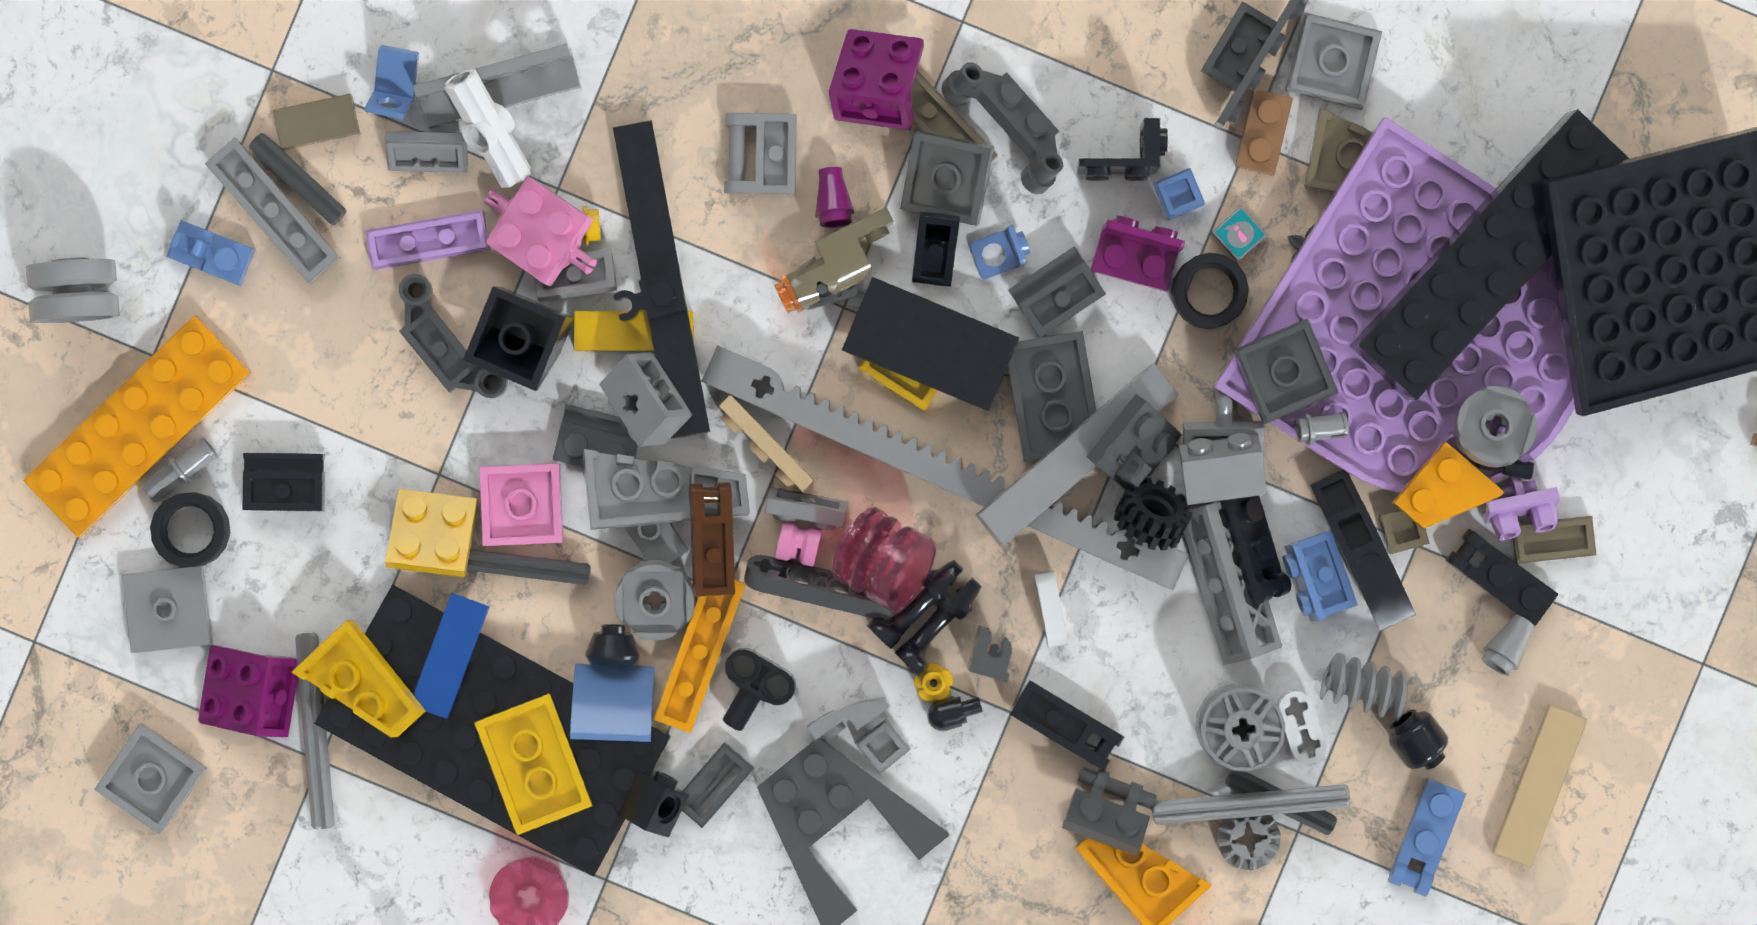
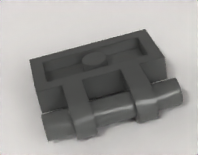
M1082 767L1077 782L1088 785L1091 789L1089 793L1077 788L1075 789L1062 828L1137 856L1143 843L1150 816L1135 810L1137 804L1152 810L1157 795L1143 790V785L1131 782L1129 785L1109 777L1110 773L1101 769L1095 772ZM1106 792L1124 799L1123 806L1103 799V793Z

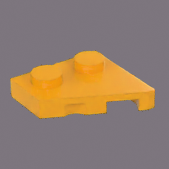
M1442 442L1392 503L1418 526L1426 529L1498 498L1504 491L1447 442Z

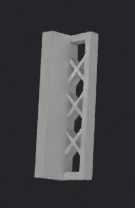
M567 43L475 68L493 102L500 104L504 108L582 88L572 50ZM453 75L413 85L415 96L421 102L427 128L429 129L462 120L445 90V82Z
M1216 501L1190 510L1192 518L1184 532V536L1223 665L1253 659L1282 648V644L1269 601L1261 604L1252 602L1251 606L1246 603L1243 594L1245 589L1241 569L1234 564L1232 557L1234 546L1229 529H1226L1221 521L1218 511L1222 509L1221 503ZM1257 624L1262 627L1266 644L1259 646L1255 634Z

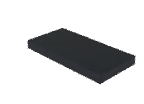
M872 277L842 351L989 412L1020 338Z

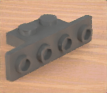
M1289 0L1277 21L1242 1L1201 69V72L1234 91L1215 122V126L1221 129L1227 121L1231 124L1235 123L1246 105L1240 101V98L1247 87L1253 91L1255 90L1266 72L1260 65L1268 53L1272 56L1276 55L1287 37L1281 33V30L1288 19L1294 23L1296 22L1307 1Z

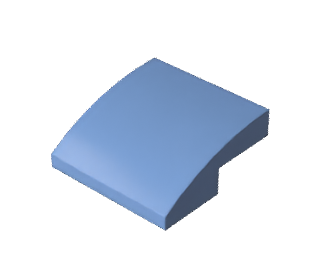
M575 664L570 739L651 742L654 667H608L592 664Z

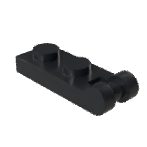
M1260 496L1220 501L1249 598L1252 602L1261 604L1271 600L1272 597H1281L1288 594L1292 587L1291 580L1281 570Z
M1468 528L1461 538L1464 540L1456 553L1452 551L1445 561L1509 609L1536 626L1559 594L1488 543L1479 534ZM1476 551L1485 556L1477 568L1469 563Z
M1031 680L1028 681L1009 713L1014 718L1103 771L1106 770L1110 763V760L1107 758L1115 745L1119 747L1125 738L1120 733ZM1092 732L1102 737L1094 750L1085 746Z

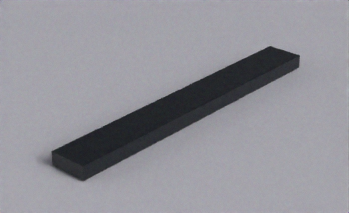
M652 120L613 127L641 280L677 271L684 293ZM688 311L649 320L655 357L692 413V416L671 439L710 432Z

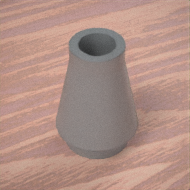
M1514 614L1510 622L1483 648L1485 654L1481 658L1482 661L1496 672L1509 676L1512 670L1518 669L1528 639L1535 626L1524 617Z

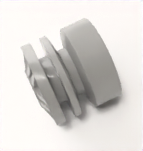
M1230 684L1217 688L1203 700L1197 712L1195 730L1201 747L1213 760L1230 770L1249 772L1264 767L1277 756L1284 743L1285 722L1281 709L1270 696L1249 685ZM1241 718L1247 724L1252 725V730L1245 732L1244 739H1241L1237 733L1232 732V727H1237Z

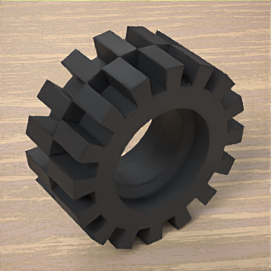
M1145 478L1139 487L1131 484L1127 485L1114 511V521H1119L1117 524L1119 530H1126L1125 537L1129 540L1135 537L1137 539L1135 544L1141 547L1143 543H1147L1148 549L1155 550L1157 545L1161 551L1167 550L1168 547L1172 549L1179 543L1192 518V512H1190L1192 507L1184 503L1186 497L1182 493L1175 494L1176 488L1170 485L1167 489L1163 487V481L1157 480L1156 484H1153L1151 478Z

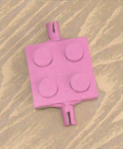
M529 176L526 177L520 189L510 201L497 193L496 190L488 192L487 195L493 199L485 197L484 203L501 214L499 222L485 242L490 247L550 287L561 270L570 263L584 271L585 274H589L594 270L588 265L595 267L597 261L580 250L583 236L593 222L592 218Z

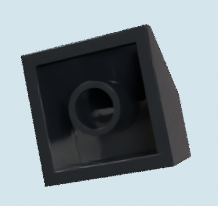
M493 286L463 361L538 391L559 357L575 317L504 287Z

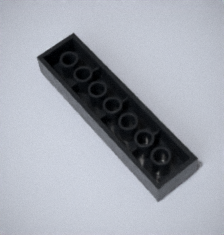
M1579 109L1565 113L1349 346L1406 400H1418L1552 255L1541 181L1630 158Z

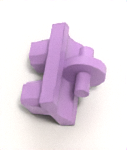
M1510 476L1507 478V485L1499 487L1504 493L1497 498L1498 500L1488 501L1486 503V511L1482 512L1484 524H1492L1498 540H1508L1520 535L1521 529L1518 518L1530 515L1535 532L1541 533L1555 529L1557 525L1556 505L1560 496L1557 487L1537 491L1535 480L1522 482L1521 478Z

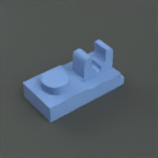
M181 220L177 231L174 233L166 257L241 286L255 249Z

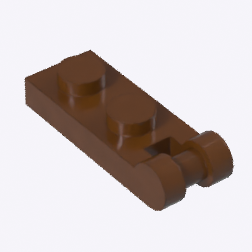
M719 482L716 487H703L702 483L689 484L693 595L695 597L734 595L735 575L730 482ZM704 503H717L718 514L705 515Z

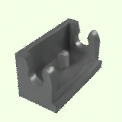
M979 626L967 665L968 671L1008 682L1010 674L1007 668L1012 654L1010 641L1004 637L999 652L997 644H992L988 652L992 631H989V628Z

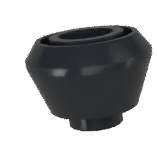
M604 624L602 625L601 632H594L585 653L590 664L608 667L633 666L640 658L633 634L625 632V625Z

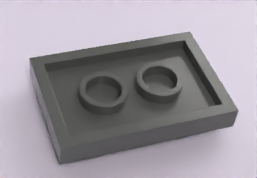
M1083 331L1018 342L1008 365V372L1023 460L1026 462L1038 460L1045 456L1095 413L1096 405Z

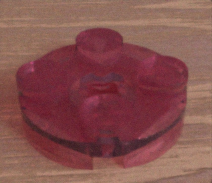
M536 856L523 857L508 863L496 874L490 886L489 900L492 916L496 918L499 925H558L567 911L570 899L567 883L563 878L562 872L552 862ZM530 886H533L537 889L535 895L540 898V902L538 905L531 903L529 907L522 905L523 899L518 894L520 889L526 891Z

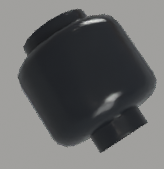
M1412 709L1402 714L1399 721H1394L1391 724L1390 730L1392 733L1389 736V744L1405 766L1411 769L1424 766L1426 770H1430L1444 760L1445 754L1443 751L1448 745V736L1432 714L1425 711L1417 713L1416 710Z

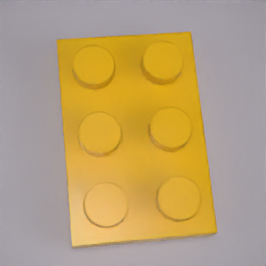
M551 694L474 722L516 835L593 806Z

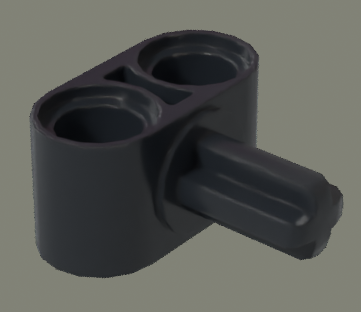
M739 648L733 651L726 660L725 672L728 678L740 689L723 716V722L735 730L742 731L760 700L772 705L787 703L793 697L796 690V680L793 674L752 649ZM740 655L750 657L755 664L754 673L748 677L738 676L733 670V661ZM778 675L784 677L789 683L788 693L782 697L772 696L767 690L769 678Z

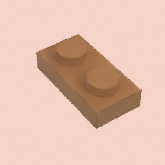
M1255 89L1252 92L1235 167L1270 176L1275 175L1293 101L1292 97Z

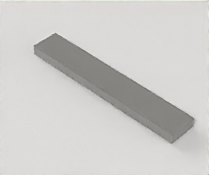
M1151 364L975 515L999 546L1006 545L1096 467L1087 458V455L1135 394L1147 401L1157 412L1161 411L1179 395L1156 364Z

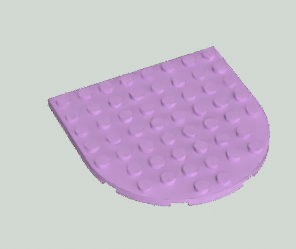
M1386 117L1382 118L1238 347L1301 320L1308 319L1339 393L1269 423L1298 441L1295 421L1302 418L1303 414H1310L1311 417L1344 412L1349 426L1347 438L1316 440L1313 445H1307L1305 442H1301V444L1365 483L1384 490L1400 493L1442 442H1447L1477 468L1476 462L1458 449L1454 431L1455 416L1459 407L1476 391L1490 386H1504L1517 391L1526 399V404L1530 408L1532 415H1535L1537 421V433L1532 447L1519 458L1522 462H1530L1536 459L1555 440L1570 418L1575 405L1552 255L1418 400H1406L1349 346L1496 189ZM1233 354L1213 388L1228 395L1233 401L1260 417ZM1494 417L1491 422H1485V427L1489 429V434L1492 436H1496L1498 433H1505L1506 428L1500 425L1501 419L1498 417ZM1477 468L1495 484L1510 477L1502 475V472Z

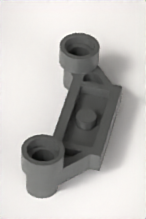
M972 62L964 64L960 70L953 71L942 83L941 89L945 99L951 104L961 106L966 104L971 98H975L1029 158L1030 163L1021 172L1023 186L1034 194L1046 192L1054 184L1056 175L1063 169V161L1057 153L1055 135L1059 130L1007 72L1000 76L983 71L979 65Z
M409 274L404 277L399 285V294L405 302V326L399 332L449 393L453 392L456 388L478 392L486 398L502 396L507 390L508 379L463 361L467 349L431 307V296L433 293L431 282L420 274ZM421 284L424 292L420 297L415 298L412 294L413 287ZM495 375L499 379V386L495 390H490L487 386V381L491 376Z

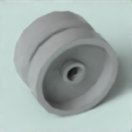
M63 258L25 266L27 287L36 291H53L51 295L38 296L28 302L31 323L82 322L120 316L117 295L111 292H92V288L110 286L117 281L115 260Z

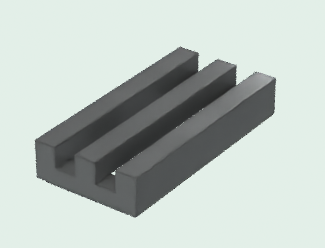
M726 742L721 745L682 790L690 795L724 754L730 758L728 763L690 806L685 803L682 811L701 828L706 825L755 768ZM736 765L740 766L742 771L701 817L696 812L697 809Z

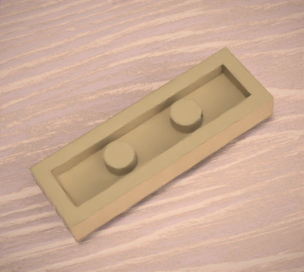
M732 395L719 405L725 412L720 419L736 435L743 430L753 440L748 447L763 463L770 458L780 468L775 475L791 491L798 487L804 492L815 481Z

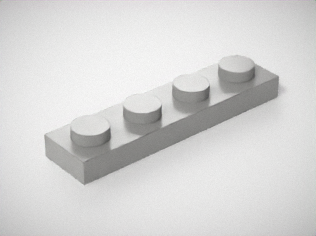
M234 137L204 163L308 283L312 284L341 258L237 138Z

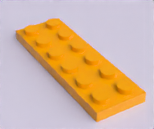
M194 315L23 481L78 538L82 537L251 374V371L198 316Z

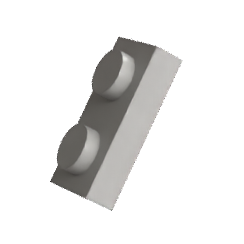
M611 249L584 252L597 261L595 267L588 265L594 269L589 274H585L584 271L570 263L561 270L551 287L534 277L538 301L546 302L617 291Z
M771 487L765 513L773 514V518L782 522H796L797 519L812 522V525L817 528L833 530L835 527H844L849 501Z

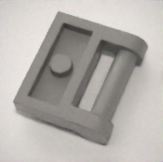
M769 113L725 114V126L729 127L728 181H724V193L795 195L797 115ZM745 127H756L755 181H744Z

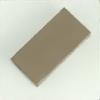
M351 94L273 110L282 150L360 134L353 96Z
M1592 516L1557 519L1555 529L1541 533L1534 531L1532 522L1519 523L1521 533L1519 536L1512 538L1514 558L1517 564L1596 555Z

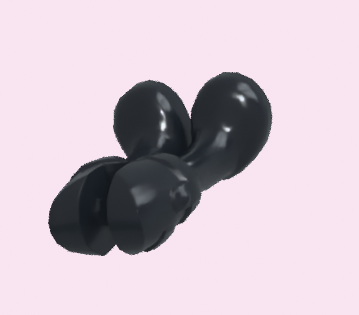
M955 560L945 564L940 569L931 570L921 581L924 588L896 616L889 619L872 618L867 624V627L889 649H892L911 625L933 605L936 606L937 609L922 627L894 652L919 677L928 667L924 657L927 647L937 634L954 618L962 620L972 611L973 601L982 587L972 577L955 590L957 593L953 597L945 591V588L948 585L952 586L956 577L964 569Z

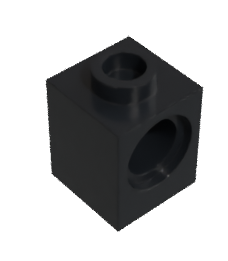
M657 771L655 776L638 772L618 815L645 831L669 838L689 794L676 787L677 779L663 772Z

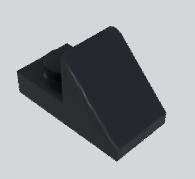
M920 211L912 282L951 287L960 216Z

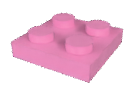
M560 463L479 467L483 546L564 543Z

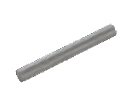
M317 633L296 635L297 666L319 646ZM299 678L311 826L313 829H328L334 826L327 731L314 724L324 707V697L320 688L306 679L302 680Z
M1342 784L1156 801L1152 808V814L1155 824L1164 825L1343 809L1350 806L1351 798L1348 785Z

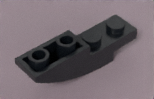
M1341 470L1311 484V489L1379 631H1383L1415 616L1416 613L1349 473Z

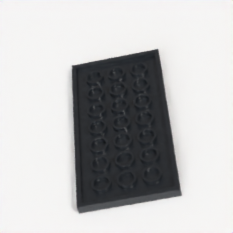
M392 584L367 628L365 635L411 693L414 694L444 612ZM483 633L479 635L448 719L425 711L399 737L391 738L354 714L353 710L335 698L331 699L329 697L314 723L516 834L474 722L551 694L593 806L518 836L593 877L626 820L618 815L638 772L651 774L671 736L652 726L651 742L570 739L573 683Z

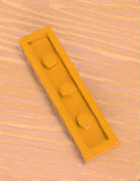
M735 580L734 595L699 596L654 720L692 733L746 583Z

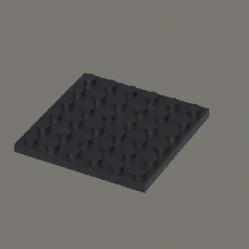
M1757 127L1541 181L1576 414L1583 417L1757 370Z

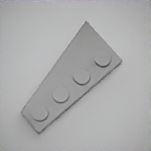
M583 449L582 451L591 530L691 521L688 495L689 484L702 483L703 487H716L719 482H730L733 517L750 514L746 474L698 466L675 465L672 462L659 460L657 462L643 460L621 454L598 453V451ZM704 503L705 515L718 514L717 503Z

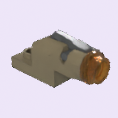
M887 207L815 241L822 258L816 260L814 256L796 271L781 277L783 281L774 286L787 313L796 309L798 313L804 309L812 310L857 296L858 284L863 282L872 270L859 241L866 238L868 244L890 234L887 227L893 225L894 221Z

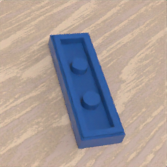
M451 593L413 694L426 712L445 719L449 718L488 614L489 606Z

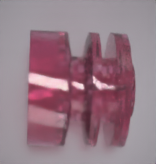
M868 508L853 521L842 537L832 564L833 578L844 585H849L850 588L858 593L866 591L867 597L871 601L892 613L898 612L913 600L926 581L934 563L936 544L930 537L910 526L902 528L901 522L893 516L888 517L879 508Z

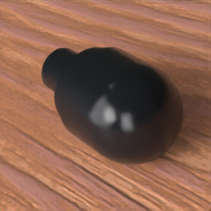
M951 696L932 703L927 711V720L935 730L948 731L962 727V724L967 723L966 717L982 713L983 710L979 697L962 702L960 696L955 698Z

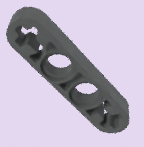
M766 555L751 557L747 561L744 582L753 590L870 618L888 619L892 617L895 613L899 597L896 589L886 583L818 567H810L797 562L779 560ZM795 581H801V582H805V583H808V584H801V583H798V582H795ZM834 590H840L846 593H840Z

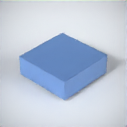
M1191 168L1153 183L1168 220L1205 205Z

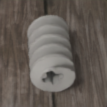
M1339 652L1332 658L1326 668L1321 683L1320 699H1323L1328 690L1333 693L1334 704H1338L1342 696L1347 695L1348 708L1351 709L1361 699L1363 700V710L1365 713H1368L1375 703L1378 704L1379 717L1382 718L1388 709L1392 708L1394 711V721L1397 722L1401 718L1407 700V675L1404 671L1399 670L1392 677L1391 669L1388 666L1381 667L1377 672L1375 663L1371 661L1367 662L1361 669V661L1357 657L1351 658L1346 665L1345 655Z

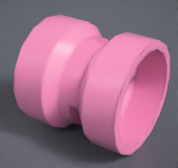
M783 522L775 559L788 561L791 558L798 559L802 565L814 567L822 529L815 527L802 529L798 528L796 523Z

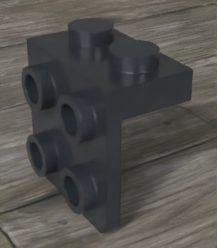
M1144 118L1140 125V158H1081L1077 163V173L1085 174V180L1106 181L1109 180L1111 174H1125V180L1127 181L1149 180L1151 174H1156L1160 167V156H1165V152H1167L1168 130L1167 128H1160V118Z

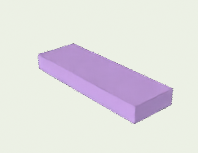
M483 210L365 231L372 270L491 250L490 246L485 243L488 239V232Z

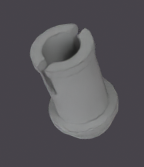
M1344 412L1311 417L1310 414H1303L1302 418L1295 421V431L1299 443L1305 442L1307 445H1313L1316 440L1348 437L1349 426Z

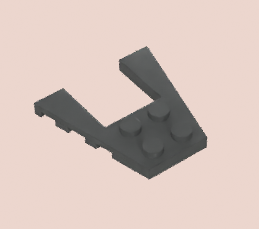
M818 738L816 741L813 740L757 786L820 925H841L857 911V908L808 848L869 799L918 860L949 836L947 830L940 827L925 816L924 813L895 794L890 788L876 780L822 738Z

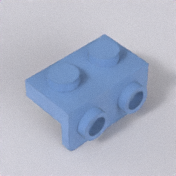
M1332 530L1284 546L1287 555L1283 556V563L1289 577H1295L1300 590L1299 593H1296V600L1303 616L1308 615L1310 621H1320L1325 619L1326 616L1358 605Z

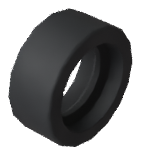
M1206 253L1193 257L1180 267L1173 279L1171 295L1174 307L1183 320L1197 328L1214 329L1226 326L1241 314L1247 304L1249 287L1246 274L1237 262L1222 254ZM1205 268H1215L1224 272L1231 280L1233 286V297L1228 307L1222 312L1213 315L1202 314L1195 310L1188 301L1186 293L1187 284L1192 275Z
M197 492L175 494L164 500L154 512L150 525L151 541L158 554L170 564L183 568L205 566L216 560L227 547L230 537L229 518L222 505L211 496ZM193 506L202 509L209 515L213 522L214 533L211 542L205 549L197 553L188 554L179 551L172 545L168 538L167 527L170 518L176 511L183 507Z

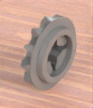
M1271 815L1223 819L1217 831V845L1221 855L1229 864L1237 869L1254 871L1270 864L1279 851L1281 833ZM1245 822H1248L1254 834L1266 836V838H1260V841L1254 842L1253 855H1250V851L1247 850L1245 844L1232 842V840L1244 836Z

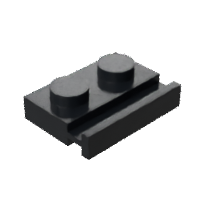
M243 453L242 510L324 511L325 454Z

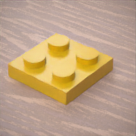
M398 489L385 558L386 567L465 577L478 508L477 498Z

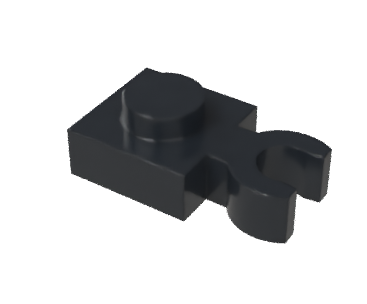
M677 271L638 281L641 289L640 293L634 294L628 290H621L613 295L615 301L629 299L632 302L631 310L628 313L619 315V319L623 322L634 320L640 311L646 310L649 320L688 311Z

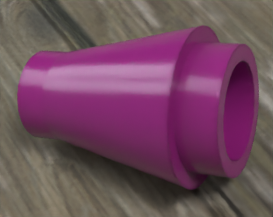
M826 167L818 171L819 186L815 217L820 219V226L835 228L851 224V215L855 211L843 178L842 168Z

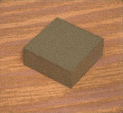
M1401 510L1379 516L1389 554L1430 544L1426 529L1418 526Z

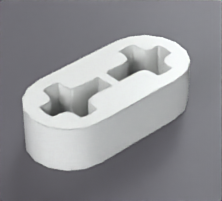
M1048 571L1034 574L1048 648L1068 645L1055 572Z
M1298 690L1287 691L1278 699L1277 706L1281 709L1284 718L1285 738L1292 756L1299 762L1315 764L1324 757L1327 745L1314 703L1304 692ZM1293 697L1300 703L1305 702L1306 708L1300 711L1303 724L1297 725L1294 715L1285 713V708L1290 706L1289 699ZM1306 729L1309 739L1318 741V746L1313 748L1314 755L1310 757L1304 751L1298 752L1297 746L1303 744L1300 731Z

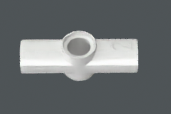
M466 69L457 75H453L445 82V90L465 123L462 128V136L466 144L473 151L483 155L501 188L511 187L516 183L524 181L531 174V167L511 133L515 128L511 114L503 106L493 102L475 69Z

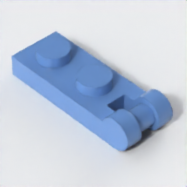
M1429 778L1426 779L1388 876L1389 883L1397 886L1405 884L1414 888V893L1424 897L1428 895L1466 793ZM1411 857L1423 862L1419 873L1408 869Z

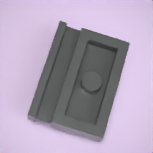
M1075 246L1008 290L1039 338L1106 295Z
M565 405L564 416L561 421L552 460L584 467L583 449L636 458L638 445L629 436L628 429L620 417L573 405Z

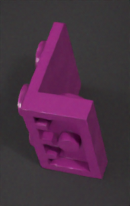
M849 29L846 33L828 91L834 120L911 131L914 113L910 94L923 53L924 40L916 37Z
M1116 215L1113 221L1107 220L1102 226L1091 271L1167 292L1177 255L1183 250L1185 244L1184 240L1177 239L1178 232L1155 226L1152 231L1138 228L1139 221Z
M211 645L198 722L253 736L288 737L298 676L293 674L292 671L297 667V658L260 655Z

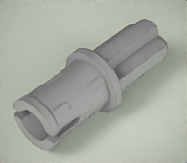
M202 438L179 457L174 458L172 456L169 458L170 463L143 483V490L152 501L158 502L182 483L186 482L189 484L192 482L190 477L211 461L216 460L218 455L209 442Z

